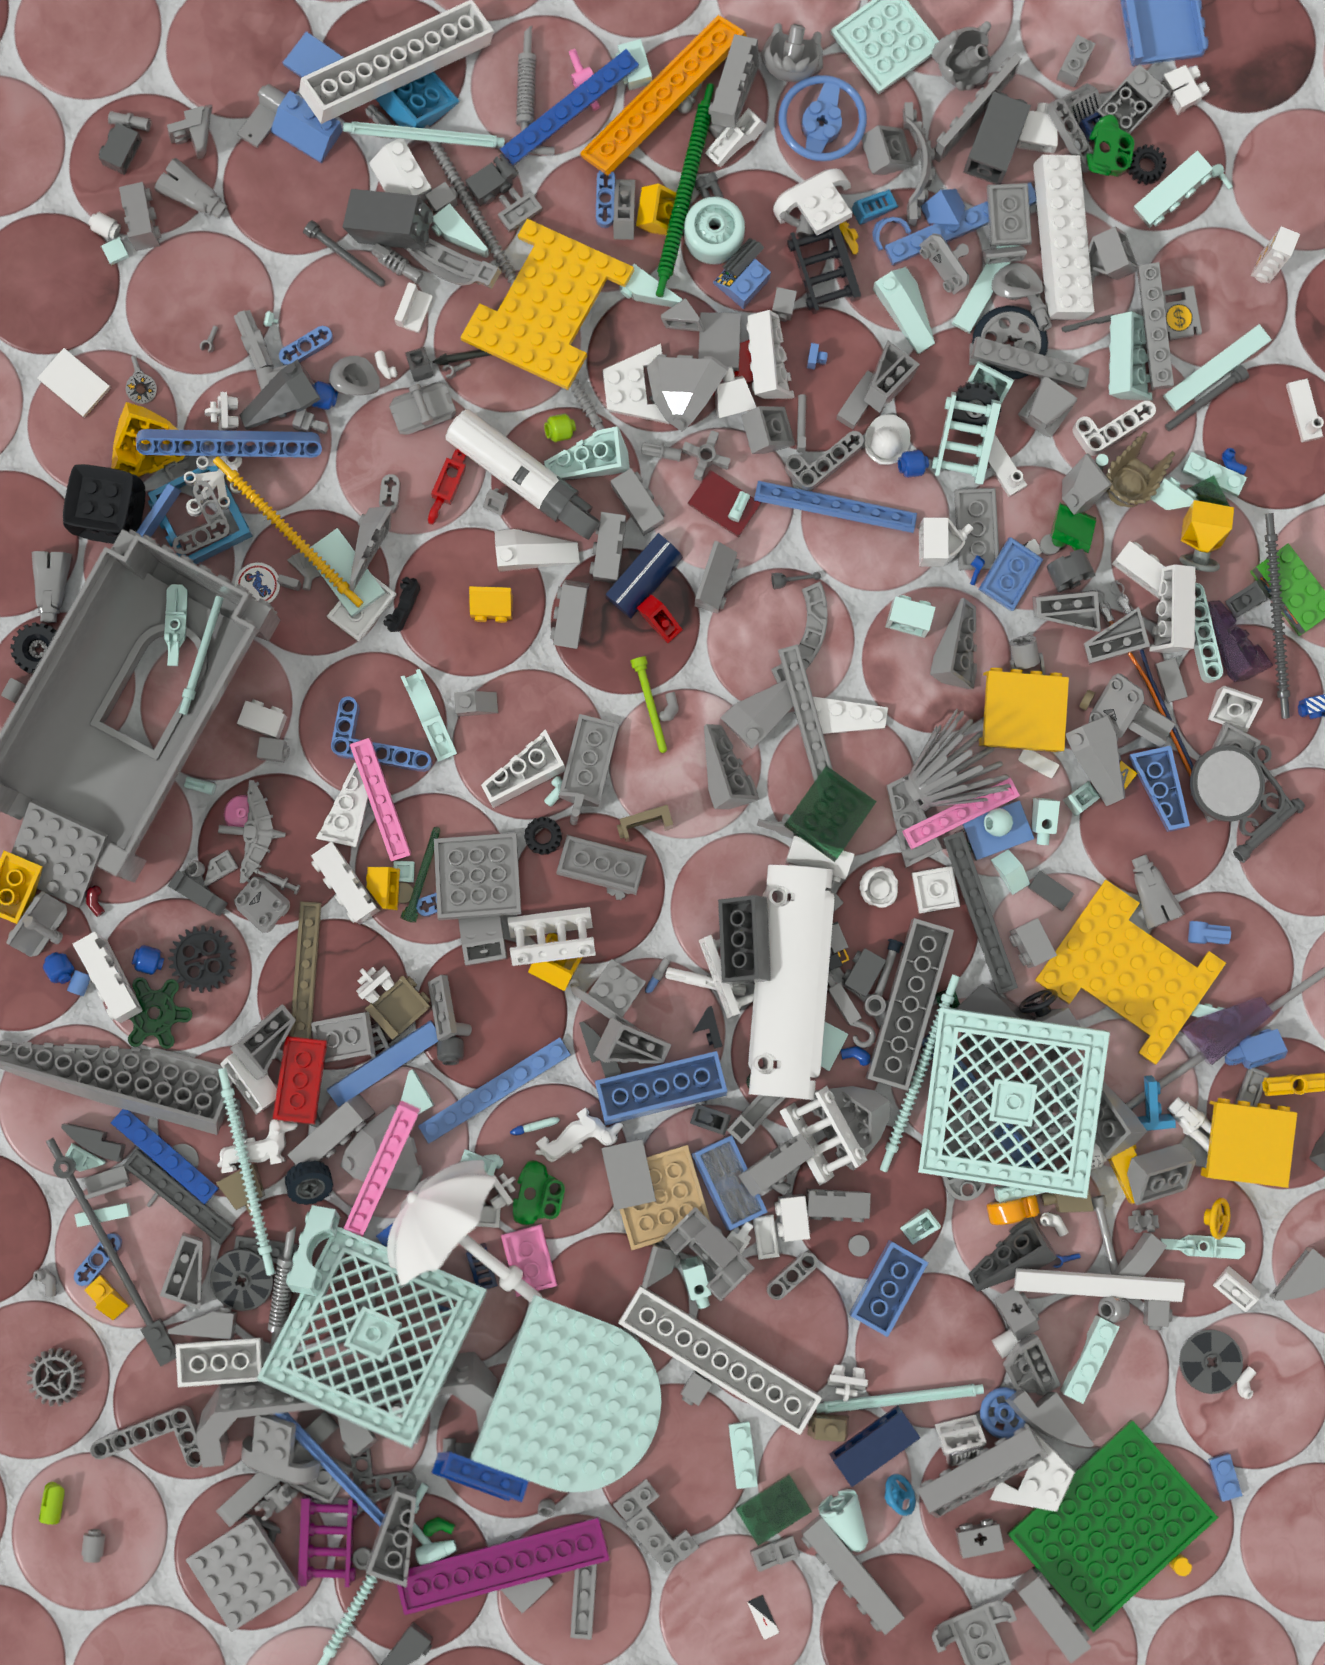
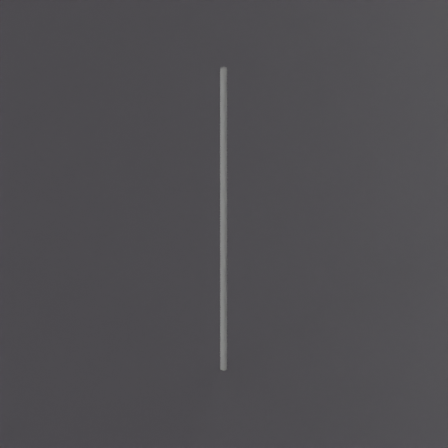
M1325 967L1240 1024L1238 1028L1233 1029L1157 1081L1160 1083V1088L1162 1089L1324 978ZM1145 1090L1125 1104L1131 1110L1145 1101ZM1072 1146L1064 1151L1065 1155L1072 1150ZM1057 1156L1055 1159L1052 1160V1162H1056L1057 1160L1062 1158V1156ZM1049 1163L1046 1164V1165H1045L1044 1167H1042L1041 1169H1046L1047 1167H1049V1166H1050Z

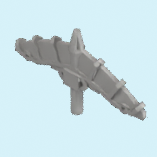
M249 780L247 792L249 813L244 827L219 825L218 833L243 835L245 854L241 863L240 883L250 882L249 877L253 874L254 870L257 867L261 868L259 864L266 852H270L268 847L271 840L285 837L284 832L273 829L271 822L273 815L269 814L265 803L268 800L263 798L257 787L260 784L259 782L255 783L254 780Z

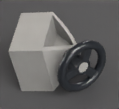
M1053 989L1036 992L1024 999L1019 1005L1020 1012L1025 1014L1035 1013L1036 1021L1081 1027L1069 1008L1051 1009L1050 1005L1058 996L1057 991ZM1036 1043L1038 1047L1041 1049V1051L1049 1046L1046 1044ZM1057 1046L1063 1054L1071 1049ZM1054 1048L1045 1053V1056L1052 1062L1060 1057Z

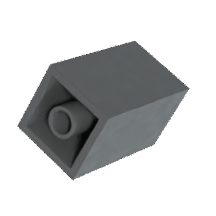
M993 91L963 173L993 184H1001L1031 105L1027 104L1024 100H1015L1008 97L1005 93Z
M351 189L342 228L358 243L371 245L378 243L381 246L424 250L425 244L429 239L428 231L433 221V212L418 195Z

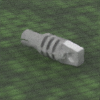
M378 243L372 248V254L378 258V262L397 275H404L415 282V284H418L423 278V272L411 266L408 259L394 252L391 248L387 247L386 249Z

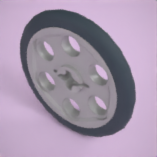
M1008 305L990 310L979 320L973 332L972 343H974L977 336L985 338L986 334L992 333L996 337L995 342L1004 344L1010 338L1011 341H1016L1013 347L1025 350L1024 345L1031 342L1035 345L1034 353L1046 356L1048 351L1046 330L1040 331L1035 315L1019 306ZM1006 319L1009 321L1010 326L1003 329L999 326V321ZM1023 323L1027 324L1029 332L1021 333L1018 326ZM989 366L1013 380L1022 379L1029 375L1001 366Z

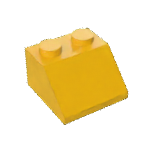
M659 183L642 187L636 226L649 233L666 235L676 192Z
M469 586L471 619H475L476 622H487V619H495V622L506 623L507 620H512L513 594L511 588Z
M549 933L545 939L546 943L558 942V935ZM583 957L532 963L528 973L565 991Z

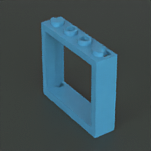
M210 466L205 470L197 468L191 472L195 474L218 471L219 468L217 466ZM184 475L167 483L179 489L187 485L184 482ZM188 476L186 479L188 481H193L194 477ZM226 481V493L230 499L229 510L240 530L189 556L176 553L179 555L178 557L184 555L193 560V563L197 565L253 537ZM167 484L148 493L150 497L148 503L151 509ZM165 515L159 525L162 530L166 529L168 535L165 537L170 547H173V540L177 535L167 515ZM178 541L179 544L176 547H181L182 550H184L180 541Z

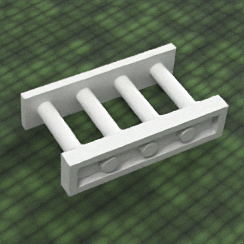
M590 907L508 917L510 938H516L517 947L510 948L512 966L596 955L593 937L587 938L586 931L588 928H593ZM578 930L579 939L566 940V931ZM557 932L558 942L546 943L545 934ZM537 935V944L525 946V936Z
M711 935L699 940L701 949L727 1018L740 1014L739 1009L741 1006L753 1002L754 993L739 999L734 997L733 987L741 984L722 983L721 959L717 952L720 948V939L715 940Z
M827 1086L815 1093L817 1099L800 1108L794 1102L779 1111L792 1136L795 1137L801 1133L814 1151L815 1155L806 1160L819 1186L834 1177V1170L850 1162L857 1168L867 1161L864 1150L859 1146L835 1102L833 1093L829 1091ZM822 1106L827 1118L807 1126L802 1115ZM832 1125L838 1136L818 1145L812 1134ZM842 1143L847 1155L827 1163L822 1153Z

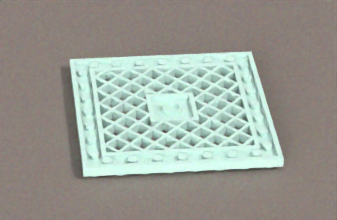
M940 1007L918 1172L1087 1198L1110 1031ZM958 1032H964V1034L958 1038ZM973 1034L985 1035L986 1037L978 1042ZM969 1035L975 1045L966 1050L960 1041ZM994 1037L1005 1038L1007 1040H1005L1003 1043L999 1045V1043L995 1040ZM990 1038L996 1048L987 1053L981 1044ZM1015 1040L1026 1041L1028 1043L1020 1048V1046L1017 1044ZM1012 1042L1017 1051L1008 1056L1002 1047ZM1036 1043L1046 1044L1049 1046L1041 1051V1049L1038 1047ZM958 1045L963 1054L955 1059L956 1046ZM1033 1045L1038 1054L1029 1059L1023 1051ZM1057 1046L1071 1049L1063 1054ZM978 1047L984 1057L975 1062L969 1053ZM1054 1048L1060 1057L1050 1062L1045 1053ZM1078 1049L1085 1050V1056ZM999 1050L1005 1060L996 1065L990 1056ZM1075 1051L1081 1060L1072 1066L1066 1057ZM1021 1054L1026 1063L1017 1068L1012 1059ZM966 1056L972 1065L963 1071L957 1062ZM1042 1057L1047 1066L1038 1071L1033 1062ZM987 1059L993 1066V1069L984 1074L978 1065ZM1063 1060L1069 1069L1060 1075L1054 1065ZM1008 1062L1014 1069V1072L1005 1077L999 1068ZM1081 1064H1083L1082 1077L1075 1070ZM955 1066L961 1074L952 1079ZM1030 1066L1035 1075L1026 1080L1021 1071ZM975 1068L982 1077L972 1082L967 1073ZM1051 1069L1057 1077L1050 1083H1047L1042 1074ZM996 1071L1002 1079L995 1078L993 1085L987 1077ZM1072 1072L1078 1081L1069 1087L1063 1077ZM1017 1074L1023 1082L1010 1079ZM964 1077L969 1086L960 1091L955 1082ZM1039 1077L1045 1086L1036 1092L1037 1084L1031 1082ZM985 1080L991 1089L981 1094L976 1085ZM1060 1080L1066 1089L1057 1095L1051 1086ZM1078 1085H1080L1079 1098L1072 1091ZM951 1086L957 1092V1095L950 1099ZM973 1089L978 1098L970 1103L964 1094ZM1048 1089L1054 1098L1045 1104L1039 1095ZM993 1092L992 1104L990 1106L985 1097ZM1070 1093L1075 1102L1066 1107L1060 1098ZM961 1098L967 1106L958 1112L952 1103ZM1036 1098L1042 1107L1034 1112ZM982 1101L988 1109L979 1115L973 1106ZM1057 1101L1063 1110L1054 1116L1048 1107ZM1078 1105L1075 1119L1069 1110ZM948 1107H950L955 1115L947 1120ZM970 1109L976 1118L967 1124L961 1115ZM1045 1110L1051 1119L1042 1125L1036 1116ZM990 1113L989 1120L996 1122L988 1127L982 1118ZM1066 1113L1073 1122L1063 1128L1057 1119ZM956 1118L964 1126L957 1132L950 1126V1123ZM1032 1120H1034L1039 1128L1030 1133L1025 1126L1032 1127ZM979 1121L985 1130L976 1136L970 1127ZM1054 1122L1060 1131L1051 1136L1045 1128ZM1004 1123L1016 1124V1126L1009 1130ZM1000 1124L1006 1133L997 1139L991 1130ZM1075 1125L1072 1139L1066 1131ZM1021 1127L1027 1136L1018 1142L1012 1133ZM947 1128L952 1136L944 1141L945 1129ZM965 1130L973 1137L966 1144L959 1137ZM1043 1131L1048 1140L1039 1145L1034 1136ZM988 1133L994 1142L985 1147L980 1138ZM1064 1134L1069 1143L1060 1148L1055 1139ZM1009 1136L1015 1145L1006 1150L1000 1142ZM955 1138L961 1147L953 1153L946 1144ZM1030 1139L1036 1148L1027 1154L1021 1145ZM977 1142L982 1151L973 1156L967 1147ZM1052 1143L1057 1152L1048 1157L1043 1148ZM997 1145L1003 1154L994 1159L989 1150ZM1072 1146L1071 1157L1069 1160V1158L1065 1155L1064 1151H1066L1068 1148ZM943 1148L946 1150V1152H947L948 1154H943V1153H942V1152H943ZM1018 1148L1024 1157L1015 1162L1010 1153ZM964 1150L969 1157L957 1155ZM1037 1152H1040L1046 1159L1039 1165H1036L1030 1158ZM986 1154L990 1161L978 1158ZM1061 1155L1067 1163L1058 1169L1052 1160ZM1007 1157L1011 1164L1001 1163L999 1161ZM1028 1160L1032 1167L1021 1166V1164ZM1049 1163L1053 1170L1041 1168ZM1069 1167V1172H1068V1173L1062 1172V1171H1064L1066 1168Z
M337 1227L335 1237L328 1239L314 1266L322 1275L317 1296L300 1294L257 1380L412 1449L487 1294V1289L440 1269L423 1272L401 1286L400 1283L397 1284L395 1276L398 1277L397 1269L390 1268L387 1247ZM358 1260L367 1263L368 1265L360 1267ZM354 1261L357 1269L346 1273L343 1265ZM339 1267H340V1268H341V1271H342V1275H339V1276H336V1277H335V1275H336V1273H337V1271H338V1269H339ZM376 1268L386 1271L387 1273L378 1275ZM373 1269L375 1277L364 1281L362 1272ZM359 1274L361 1283L350 1286L348 1278ZM392 1277L394 1285L383 1289L381 1280ZM345 1280L347 1288L336 1292L334 1283ZM378 1282L380 1291L369 1294L366 1286ZM414 1284L425 1289L416 1292ZM411 1285L413 1293L402 1297L400 1288ZM331 1286L333 1293L325 1296ZM364 1288L366 1296L355 1300L352 1292ZM396 1290L399 1299L388 1303L385 1294ZM433 1292L444 1297L435 1300ZM349 1293L351 1302L340 1305L338 1297ZM430 1293L432 1301L421 1305L418 1297ZM382 1296L385 1304L374 1308L371 1300ZM415 1298L418 1307L407 1311L404 1302ZM335 1299L337 1307L326 1311L324 1302ZM452 1300H454V1301L457 1302L455 1308H454V1305H453V1303H452ZM368 1301L370 1309L363 1306L359 1313L357 1305ZM449 1301L451 1310L440 1314L437 1305ZM321 1304L323 1313L315 1315ZM401 1304L404 1312L393 1316L390 1308ZM354 1307L356 1315L345 1319L343 1310ZM435 1307L437 1315L426 1319L423 1310ZM387 1309L389 1317L382 1315L378 1312ZM339 1312L342 1321L331 1325L328 1316ZM420 1312L423 1321L411 1324L409 1316ZM450 1316L445 1327L442 1319ZM406 1317L409 1326L400 1329L402 1323L398 1320ZM325 1318L328 1326L316 1330L314 1322ZM439 1320L442 1329L431 1333L428 1324ZM355 1322L351 1331L349 1332L347 1324ZM311 1324L313 1332L306 1334ZM344 1326L346 1335L335 1338L333 1330ZM425 1326L428 1334L416 1338L414 1330ZM330 1331L332 1340L321 1344L319 1335ZM411 1331L414 1340L402 1344L399 1335ZM441 1335L437 1345L435 1346L433 1338ZM315 1337L318 1346L307 1349L304 1341ZM397 1337L399 1346L391 1348ZM430 1339L433 1348L421 1352L419 1343ZM345 1341L344 1346L348 1350L340 1352L338 1343ZM300 1344H301V1345H302V1348H303V1351L296 1354V1352H297V1350H298V1348H299V1346H300ZM334 1345L337 1354L326 1358L323 1349ZM416 1345L418 1354L407 1358L404 1349ZM320 1351L322 1360L311 1364L309 1355ZM401 1351L404 1359L392 1363L390 1355ZM357 1353H360L368 1358L359 1361ZM353 1354L356 1362L345 1366L342 1358ZM431 1355V1358L426 1366L423 1357ZM306 1357L308 1365L297 1369L294 1360ZM387 1357L390 1365L378 1369L376 1361L384 1363ZM339 1359L341 1368L330 1372L328 1363ZM420 1359L423 1368L412 1372L409 1363ZM372 1362L375 1371L364 1375L361 1366ZM290 1363L292 1364L293 1370L288 1368ZM324 1365L327 1374L316 1377L313 1369ZM406 1365L409 1373L397 1377L395 1368ZM358 1367L360 1377L349 1380L347 1371ZM310 1370L312 1379L305 1375H302L301 1373ZM392 1370L394 1379L383 1383L380 1374ZM343 1373L346 1382L335 1386L332 1377ZM422 1374L418 1384L416 1385L414 1377ZM377 1376L380 1385L369 1389L366 1380ZM411 1378L413 1388L402 1392L400 1382ZM329 1379L331 1387L320 1382ZM363 1381L365 1391L354 1395L352 1385ZM396 1384L399 1393L388 1397L385 1388ZM348 1387L350 1395L345 1394L339 1390ZM382 1390L385 1399L373 1403L371 1394ZM413 1394L407 1405L404 1397ZM368 1396L370 1404L359 1400V1398ZM401 1398L404 1407L392 1411L390 1402ZM387 1404L389 1412L377 1407Z

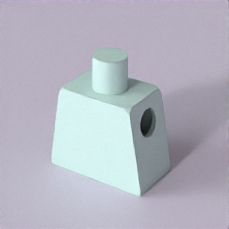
M1033 798L1031 829L1037 833L1038 845H1049L1050 834H1056L1060 807V801ZM1047 820V825L1042 827V822Z
M699 1256L680 1260L691 1301L696 1300L698 1309L710 1306L708 1296L712 1294L706 1287L708 1280L702 1259Z

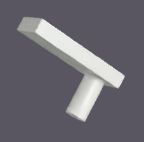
M1308 378L1288 383L1286 387L1301 443L1322 438L1321 427L1324 421L1317 415Z
M994 434L988 465L1008 497L1024 489L1027 484L1023 479V473L1017 470Z

